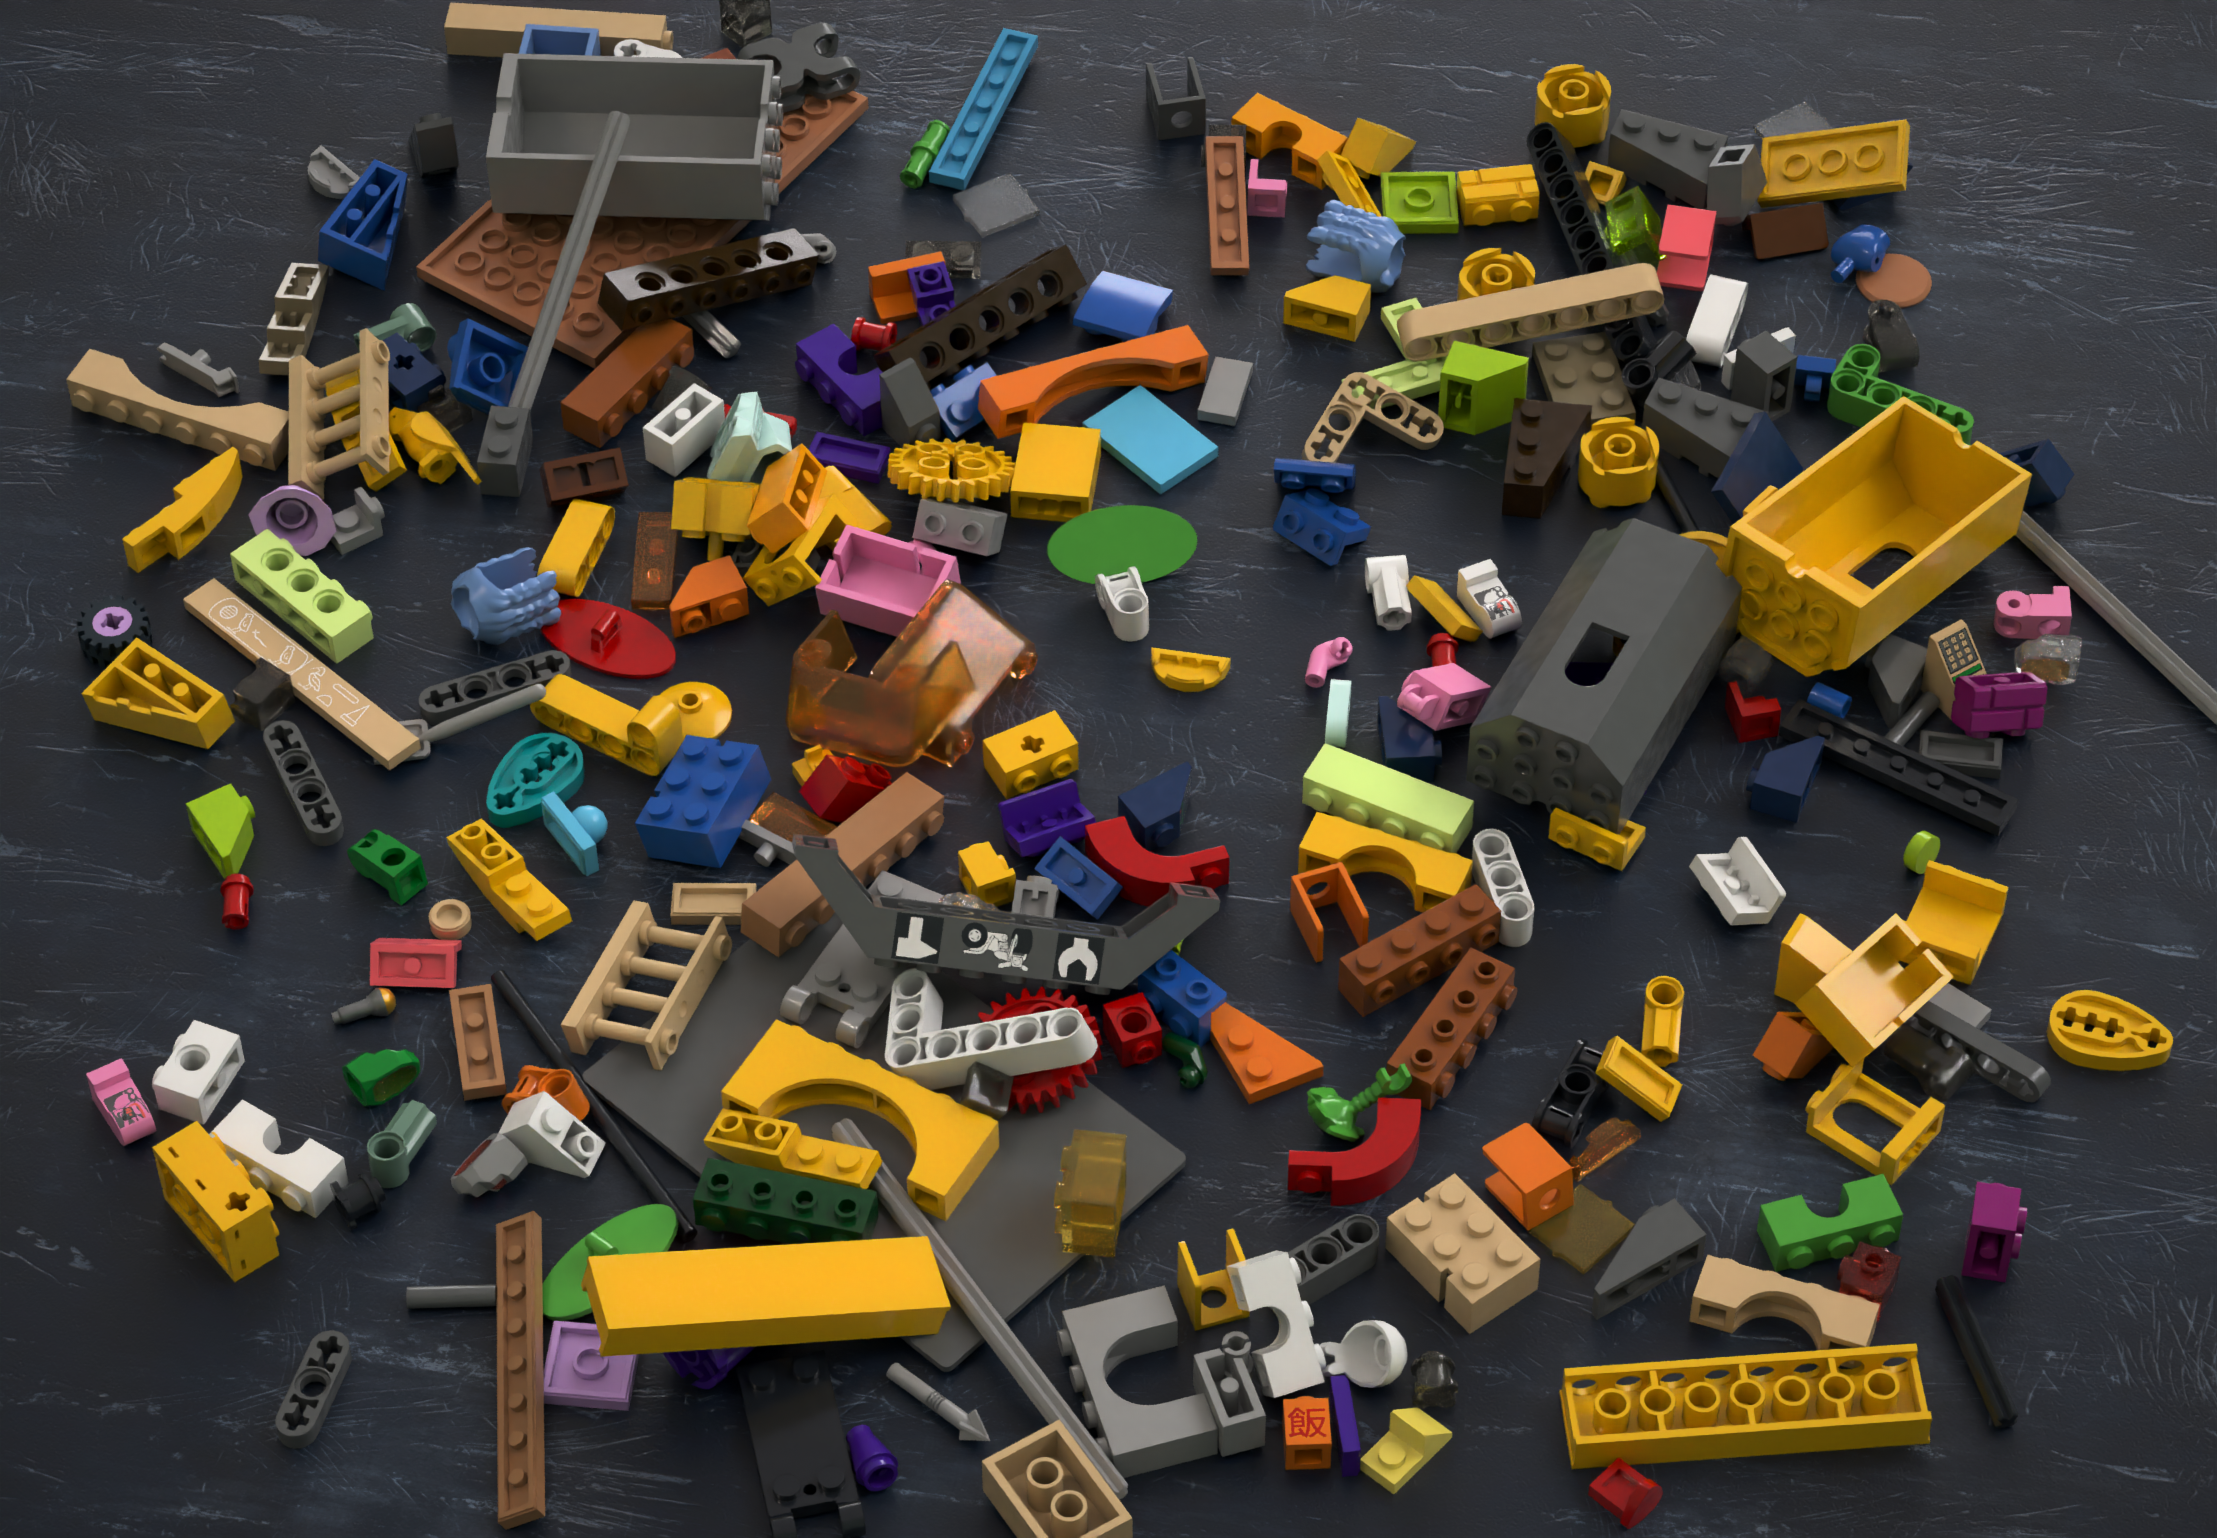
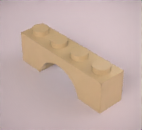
M1707 1255L1692 1297L1689 1321L1732 1334L1749 1320L1774 1316L1788 1319L1805 1329L1813 1339L1817 1350L1870 1347L1876 1328L1880 1304L1870 1302L1860 1296H1849L1828 1290L1819 1284L1804 1283L1783 1277L1774 1271H1763L1745 1266L1729 1258L1721 1259ZM1852 1360L1842 1363L1841 1366L1853 1369L1863 1363Z

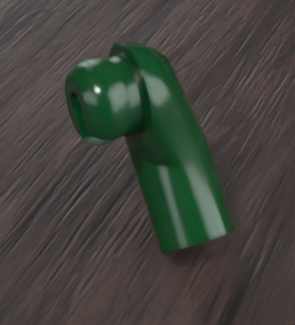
M1167 1033L1162 1040V1049L1182 1060L1184 1067L1178 1071V1076L1181 1077L1180 1083L1189 1089L1195 1088L1198 1083L1203 1084L1207 1078L1208 1070L1200 1046L1177 1033Z

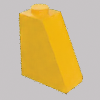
M1800 913L1781 942L1774 995L1795 1003L1846 958L1852 950L1808 916Z

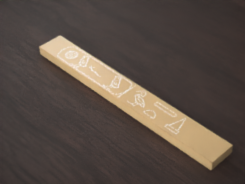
M215 578L183 599L186 610L387 769H393L421 749L418 737Z

